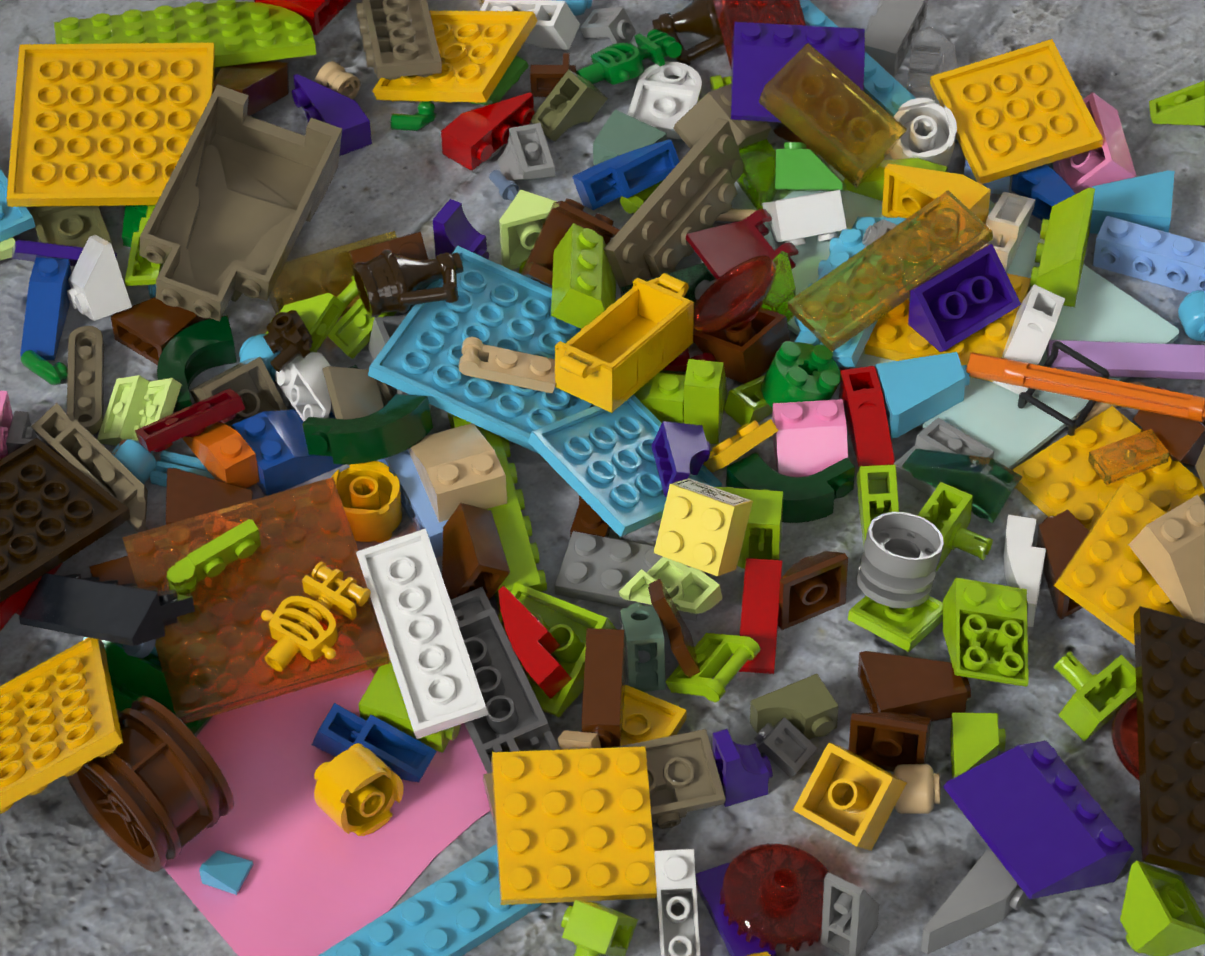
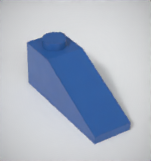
M36 257L29 280L21 356L25 351L32 350L45 360L55 361L70 306L67 290L71 289L68 279L72 273L69 259Z

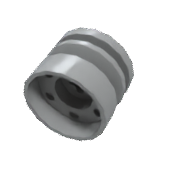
M889 512L880 514L871 521L868 527L864 552L861 556L860 566L856 575L858 587L867 597L888 607L906 609L921 605L928 600L932 591L936 568L944 546L942 533L933 523L911 513Z

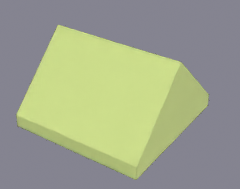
M524 190L518 192L499 220L502 266L510 270L525 266L553 203L558 201Z

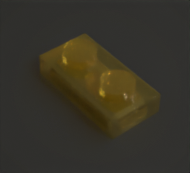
M1148 429L1090 451L1088 461L1103 482L1108 485L1168 462L1169 451L1153 430Z

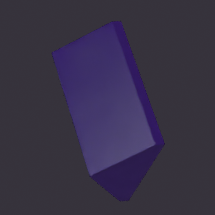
M993 244L986 245L910 290L908 325L939 352H944L1021 305Z

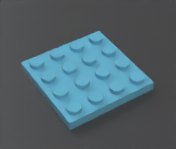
M632 395L613 413L593 406L531 432L527 442L619 537L662 519L667 497L664 496L651 447L662 423L635 395ZM702 465L698 475H689L688 479L712 487L722 486V483L704 465Z

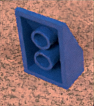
M296 410L263 411L232 425V428L239 432L256 453L260 481L257 484L266 498L342 466V464H334L332 456L308 454L302 425L303 420ZM330 411L328 418L336 419V417Z

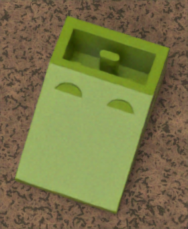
M715 487L753 501L737 566L745 569L746 558L779 560L782 538L783 491Z
M955 578L943 599V634L954 674L956 676L1027 687L1029 684L1027 589Z

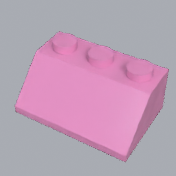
M1093 92L1083 100L1103 138L1102 147L1052 162L1054 171L1064 179L1075 194L1088 187L1092 188L1096 185L1137 177L1117 109Z

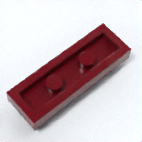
M229 388L137 429L135 432L139 442L148 452H160L170 448L173 442L180 438L194 437L204 432L205 427L216 422L225 423L234 419L237 416L236 413L245 410L241 397Z

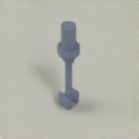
M499 170L492 171L489 179L499 189L500 196L505 200L510 199L513 201L518 194L519 186L513 180H508Z

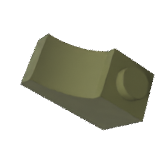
M568 69L530 121L533 124L541 123L544 135L556 142L572 126L582 122L589 124L608 98L590 81Z
M814 674L751 700L750 724L758 734L768 722L774 727L785 717L810 740L814 737H823L837 728L838 704L818 674Z

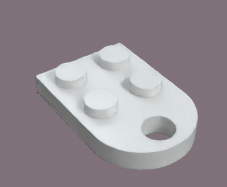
M668 61L662 66L654 64L648 67L638 79L627 115L666 132L667 138L682 140L673 127L701 99L702 80L699 73L692 67L680 62ZM674 75L678 76L679 78L669 79L667 77Z

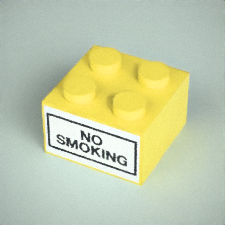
M685 479L670 484L654 553L715 576L736 570L753 501L692 479Z

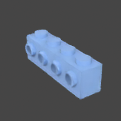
M1106 216L1096 237L1093 266L1187 293L1197 290L1205 291L1204 242Z

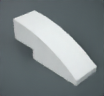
M1003 192L987 217L985 231L976 244L975 252L988 244H993L1007 273L1025 233L1036 199Z
M1008 515L1003 555L1005 577L1008 586L1027 589V626L1033 627L1046 548L1033 547L1037 519Z

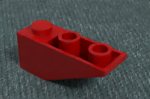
M530 92L461 113L441 130L442 154L473 171L482 162L487 161L503 144L508 143L509 128L529 125L531 123L530 120L535 114L533 94Z
M875 366L840 370L839 399H843L846 425L858 466L894 465L895 459L884 398Z

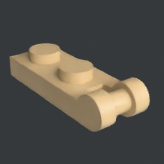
M476 337L464 339L461 349L463 355L459 360L458 366L462 374L553 394L556 384L555 359L485 345Z

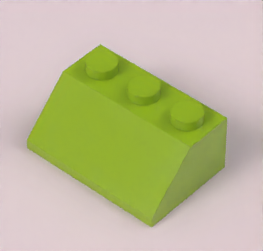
M1088 187L1052 206L1050 219H1043L1040 239H1044L1045 242H1038L1035 263H1040V266H1033L1030 287L1035 284L1065 298L1063 306L1075 307L1090 234L1095 188Z
M573 223L554 250L551 316L580 329L588 325L604 312L607 307L616 302V279L604 250L606 243L603 236L597 234L592 229L583 228Z

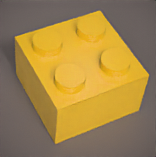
M828 742L793 811L849 843L872 851L907 782L848 749Z

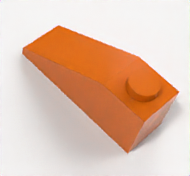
M216 422L205 427L204 432L197 436L182 438L215 480L242 488H248L260 482L256 453L238 431L225 423Z

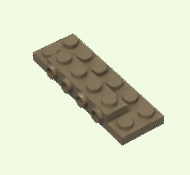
M361 0L362 2L356 3L357 21L359 22L363 50L366 55L367 68L374 67L377 78L393 80L401 76L417 75L427 77L435 73H442L441 58L427 0Z
M718 118L604 247L622 296L632 289L633 280L636 278L648 282L652 278L660 277L663 273L674 276L676 273L675 267L681 259L690 256L694 252V249L686 240V234L713 228V223L718 216L732 208L731 202L738 194L734 183L746 169L728 120Z
M706 729L619 746H646L652 824L658 823L659 828L667 829L681 823L680 818L686 817L689 811L723 805L726 798ZM492 773L484 774L483 783L496 831Z

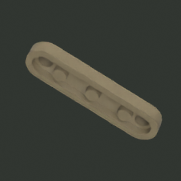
M81 326L73 330L68 338L67 416L71 422L76 419L94 435L100 431L103 422L104 341L102 333L98 328Z

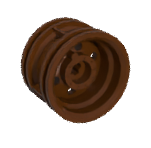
M142 696L132 702L131 708H126L117 714L123 743L118 745L111 754L105 757H96L83 764V767L78 772L67 776L80 802L111 841L138 865L146 870L157 872L165 867L167 860L177 857L181 852V848L201 831L214 826L220 816L227 815L232 811L234 800L223 773L199 739L170 710L152 698Z

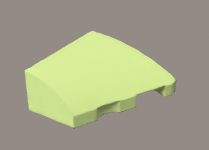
M662 557L647 573L641 569L619 591L620 597L625 600L652 605L648 589L649 584L661 579L677 610L694 614L708 611L723 599L720 584L704 572L693 567L689 568L685 564L666 557Z

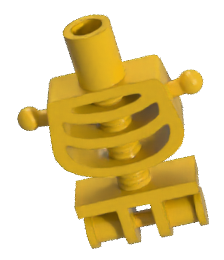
M319 562L312 571V578L306 575L302 579L304 592L317 599L316 601L303 596H290L280 603L274 614L270 610H264L261 613L262 620L270 621L271 637L278 641L265 656V661L276 671L282 672L297 653L313 662L323 654L327 659H333L336 656V651L331 647L336 643L338 633L335 618L329 610L332 608L353 621L357 616L356 605L348 600V598L355 600L357 605L363 606L368 601L371 590L358 586L357 580L353 577H348L343 581V572L341 570H331L326 567L324 562ZM320 620L328 627L326 631L323 630Z

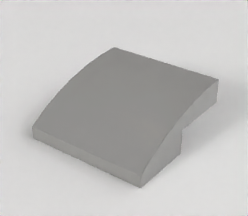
M938 417L917 434L915 446L894 462V465H896V476L928 496L932 495L940 482L965 492L983 472L984 466L993 458L994 451Z

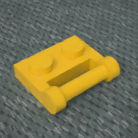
M771 419L762 424H758L756 420L749 424H744L736 430V435L723 440L711 448L712 451H710L709 459L703 465L711 473L726 467L778 432V429Z

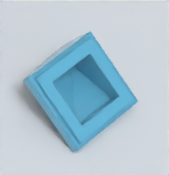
M218 850L201 865L199 869L202 884L237 895L253 866V861Z

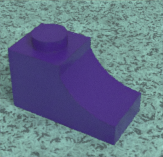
M449 199L433 219L435 258L437 255L445 252L452 254L456 247L459 246L489 260L486 236L480 234L469 223L464 214L462 203Z
M662 422L651 447L664 496L667 497L670 484L688 479L689 475H698L703 463L709 459L711 447L709 441L706 440L702 425Z
M727 729L713 733L712 752L726 798L725 807L768 795L769 778L773 777L768 757H761L755 743L741 745L732 741Z

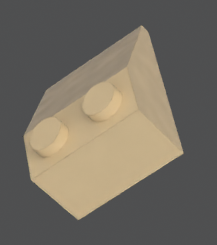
M471 423L427 435L417 444L408 448L439 522L449 520L460 503L483 509L507 503L506 475L495 450L474 424Z
M1196 495L1147 524L1128 545L1183 618L1205 624V504Z

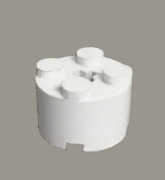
M916 98L903 103L894 115L890 126L888 146L892 159L920 158L947 166L953 155L957 133L956 119L951 110L945 105L942 107L934 103L935 100L929 98Z

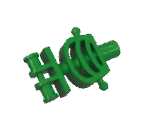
M652 29L648 32L647 37L640 33L634 35L637 47L630 43H616L592 54L593 64L577 70L576 74L587 79L592 84L606 80L610 84L616 85L640 76L644 72L642 60L648 58L658 66L665 65L664 57H679L682 53V46L667 33L661 32L658 29Z

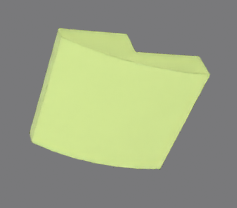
M140 375L116 379L97 440L102 444L117 446L118 443L126 439L137 441L138 438L135 430L173 414L182 384L173 378L148 381Z

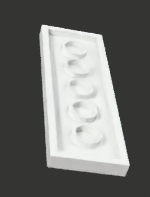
M426 528L357 551L356 554L367 588L371 590L370 598L416 739L489 715Z

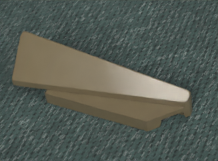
M56 403L31 426L43 443L127 506L130 510V519L127 522L145 538L148 535V528L146 527L147 488L76 419L71 422L61 406Z

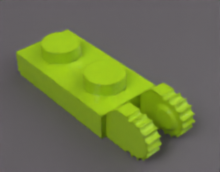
M252 519L246 520L191 552L187 557L176 562L175 566L168 568L166 576L169 590H176L177 594L186 596L187 593L190 594L196 590L199 581L206 577L217 576L228 564L237 559H245L251 556L257 550V547L261 546L259 528Z

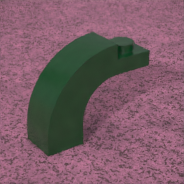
M227 315L222 316L220 321L207 319L189 326L178 333L162 351L157 365L158 380L173 378L182 384L173 413L192 405L189 387L200 373L213 367L237 363L234 339Z
M395 394L385 407L368 416L355 419L308 417L302 423L308 454L332 456L334 464L342 465L372 462L396 455L417 444L433 428L428 397Z
M755 452L727 467L726 487L783 491L782 522H810L833 514L834 500L842 498L854 490L855 466L848 458H845L816 474L806 477H789L771 469Z

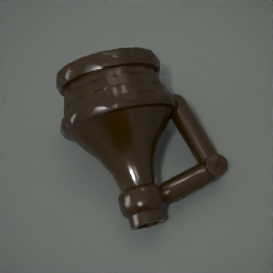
M693 0L691 4L673 15L665 13L661 14L658 19L652 20L654 29L667 33L676 42L681 44L682 53L676 60L690 66L692 61L725 45L729 39L733 38L734 22L752 23L747 0ZM689 32L699 34L708 39L685 50L677 33Z
M384 250L379 256L366 263L357 262L353 265L354 280L360 299L371 318L378 317L385 312L399 311L400 313H406L411 305L443 300L453 303L459 299L457 274L463 272V264L458 252L453 254L445 252L437 255L436 259L421 260L392 253L390 250ZM442 278L443 287L424 289L432 282Z

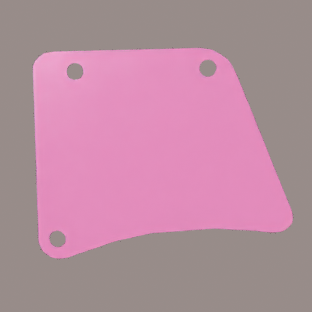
M338 634L336 643L331 647L336 651V656L333 659H327L323 654L313 662L297 653L290 662L297 665L298 673L296 677L288 681L277 679L274 675V669L265 661L267 653L278 642L275 640L196 736L223 773L232 792L234 806L227 815L220 816L214 826L205 828L182 847L177 857L167 860L163 868L238 956L320 955L390 911L439 853L474 822L490 812L483 783V776L487 772L464 723L461 724L457 738L454 741H449L444 752L436 751L419 783L402 780L404 791L400 804L395 800L389 810L393 814L392 817L375 832L365 836H358L354 832L348 834L318 807L314 798L317 782L314 778L315 771L322 763L330 762L335 757L313 746L312 742L334 703L360 717L359 702L374 677L373 672L351 640ZM218 850L253 861V866L237 895L202 884L199 872L201 865Z

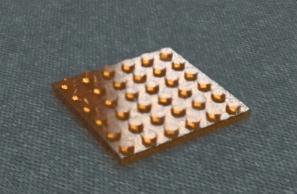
M333 477L122 537L138 588L155 586L157 591L169 590L166 576L168 568L175 566L176 562L187 557L191 552L248 519H252L259 528L261 546L257 547V550L251 556L245 559H237L228 564L217 576L206 577L199 581L196 590L186 594V596L193 597L195 612L177 617V623L164 627L166 636L156 640L155 648L174 711L184 724L391 663L370 597L363 606L357 605L355 600L348 598V600L356 605L357 616L353 621L332 608L329 610L335 618L338 633L337 641L331 647L336 651V656L333 659H327L323 654L313 662L297 653L282 672L276 671L265 661V656L278 641L271 637L270 621L262 620L261 613L264 610H270L274 614L280 603L290 596H303L316 601L317 599L304 592L302 579L306 575L312 578V571L319 562H324L326 567L331 570H341L343 572V581L348 577H353L357 580L358 586L367 588L356 554L359 550ZM320 620L323 630L326 631L328 627Z

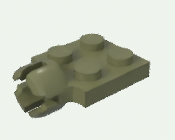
M39 206L29 210L36 226L34 229L41 243L84 248L89 237L97 235L112 244L98 206Z

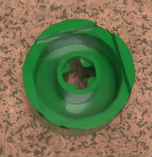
M783 342L761 383V392L767 404L772 408L773 403L831 400L841 381L840 369L832 358V351L820 344L813 346L801 342Z

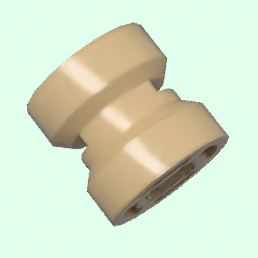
M334 61L326 63L319 70L315 80L316 83L352 100L360 89V80L352 73L345 72L344 67Z

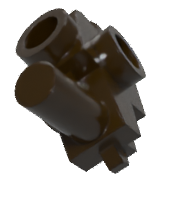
M296 310L276 314L272 322L266 327L269 333L263 337L273 354L281 352L270 362L273 368L280 372L297 356L305 358L310 353L309 349L312 347L313 341L311 334Z

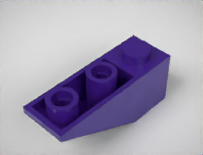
M299 74L293 75L295 89L292 90V97L295 105L298 108L302 107L305 111L308 123L311 118L342 128L339 156L372 144L370 120L355 100Z

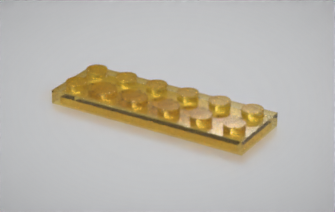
M948 190L788 301V309L833 352L910 298V290L965 259L993 239V231Z

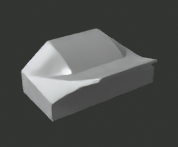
M541 123L509 128L508 144L503 153L497 158L501 173L508 180L513 181L555 176V165Z

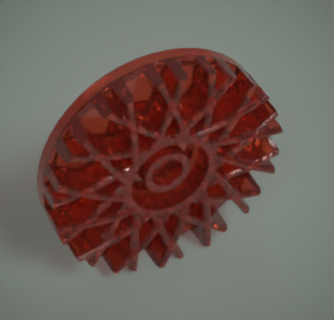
M762 844L741 852L729 864L720 891V905L725 904L723 914L729 917L728 925L736 921L739 925L738 935L747 933V942H750L752 935L760 938L759 946L761 948L768 943L769 949L773 951L777 943L786 944L785 952H789L791 947L796 952L799 951L802 943L806 941L809 947L813 945L814 941L818 943L821 940L824 878L829 870L808 852L785 844Z

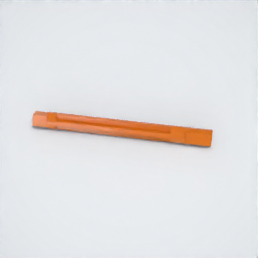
M973 352L970 354L966 369L970 377L1199 422L1205 421V397Z

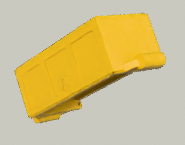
M666 273L648 282L640 278L633 280L632 289L607 307L604 312L584 326L566 343L560 341L555 345V387L613 413L693 344L694 302L684 298L689 284Z

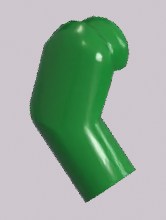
M422 101L418 105V112L413 115L392 114L391 129L408 131L422 129L435 120L437 115L434 113L435 104L430 101Z
M32 350L25 351L21 356V362L25 367L51 385H59L61 380L68 378V369L62 362L52 365Z

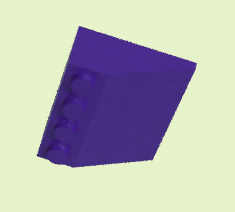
M734 22L731 66V120L862 127L865 29Z
M1047 740L1018 745L947 781L943 787L1030 900L1113 883L1134 852L1133 847L1125 839L1122 832L1104 813L1099 803L1092 798L1080 783L1078 777L1072 773Z

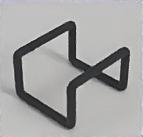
M1060 341L1053 343L1051 354L1043 365L1051 367L1060 349L1100 373L1102 378L1109 379L1110 375L1107 369ZM1028 388L1026 392H1021L1019 394L1018 407L1024 408L1027 402L1031 403L1069 426L1067 434L1072 436L1075 433V429L1082 425L1097 401L1089 400L1075 422L1034 398L1032 395L1036 389Z

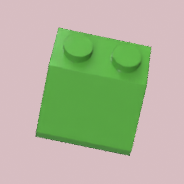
M784 142V149H776L775 189L780 191H847V184L813 150L806 149L807 144L802 142Z

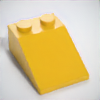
M889 163L885 166L882 215L887 218H919L922 227L921 237L963 260L976 247L977 242L985 231L991 189L963 174Z

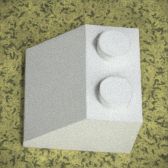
M840 190L762 203L763 209H766L772 217V221H769L768 224L775 242H791L794 246L806 244L805 237L817 235L818 241H824L834 237L838 238L837 231L847 229Z
M97 235L90 236L68 279L71 289L67 290V294L74 310L78 309L81 314L95 321L129 309L132 305L112 244Z

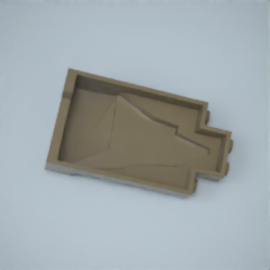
M218 84L140 235L139 256L145 257L152 263L164 264L156 279V299L161 300L168 306H178L192 311L199 317L220 321L235 290L242 292L250 298L268 300L305 221L310 222L338 169L342 128L311 118L306 127L305 136L248 116L249 95Z

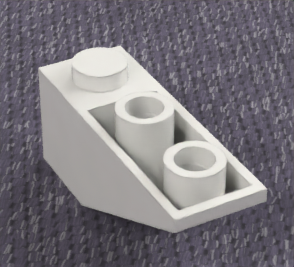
M1034 284L1019 306L1002 358L1039 365L1057 324L1065 298ZM993 381V383L1017 394L1026 392L1028 389L1026 387Z
M310 352L305 358L297 356L282 371H276L275 381L303 422L308 417L328 418L331 411V399L322 370L330 366V364L321 352Z
M694 849L655 851L656 905L660 956H700Z

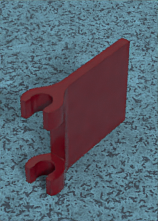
M759 209L741 221L686 234L687 242L718 282L770 268H779L784 271L795 268L796 264L790 256H795L799 253L791 242L784 243L774 250L763 237L769 234V230L764 225V222L772 221V217L766 209Z

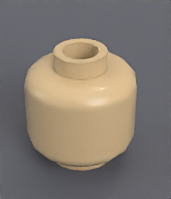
M900 764L895 767L893 775L907 782L895 805L896 811L899 814L931 813L934 805L941 803L940 773H934L929 764Z

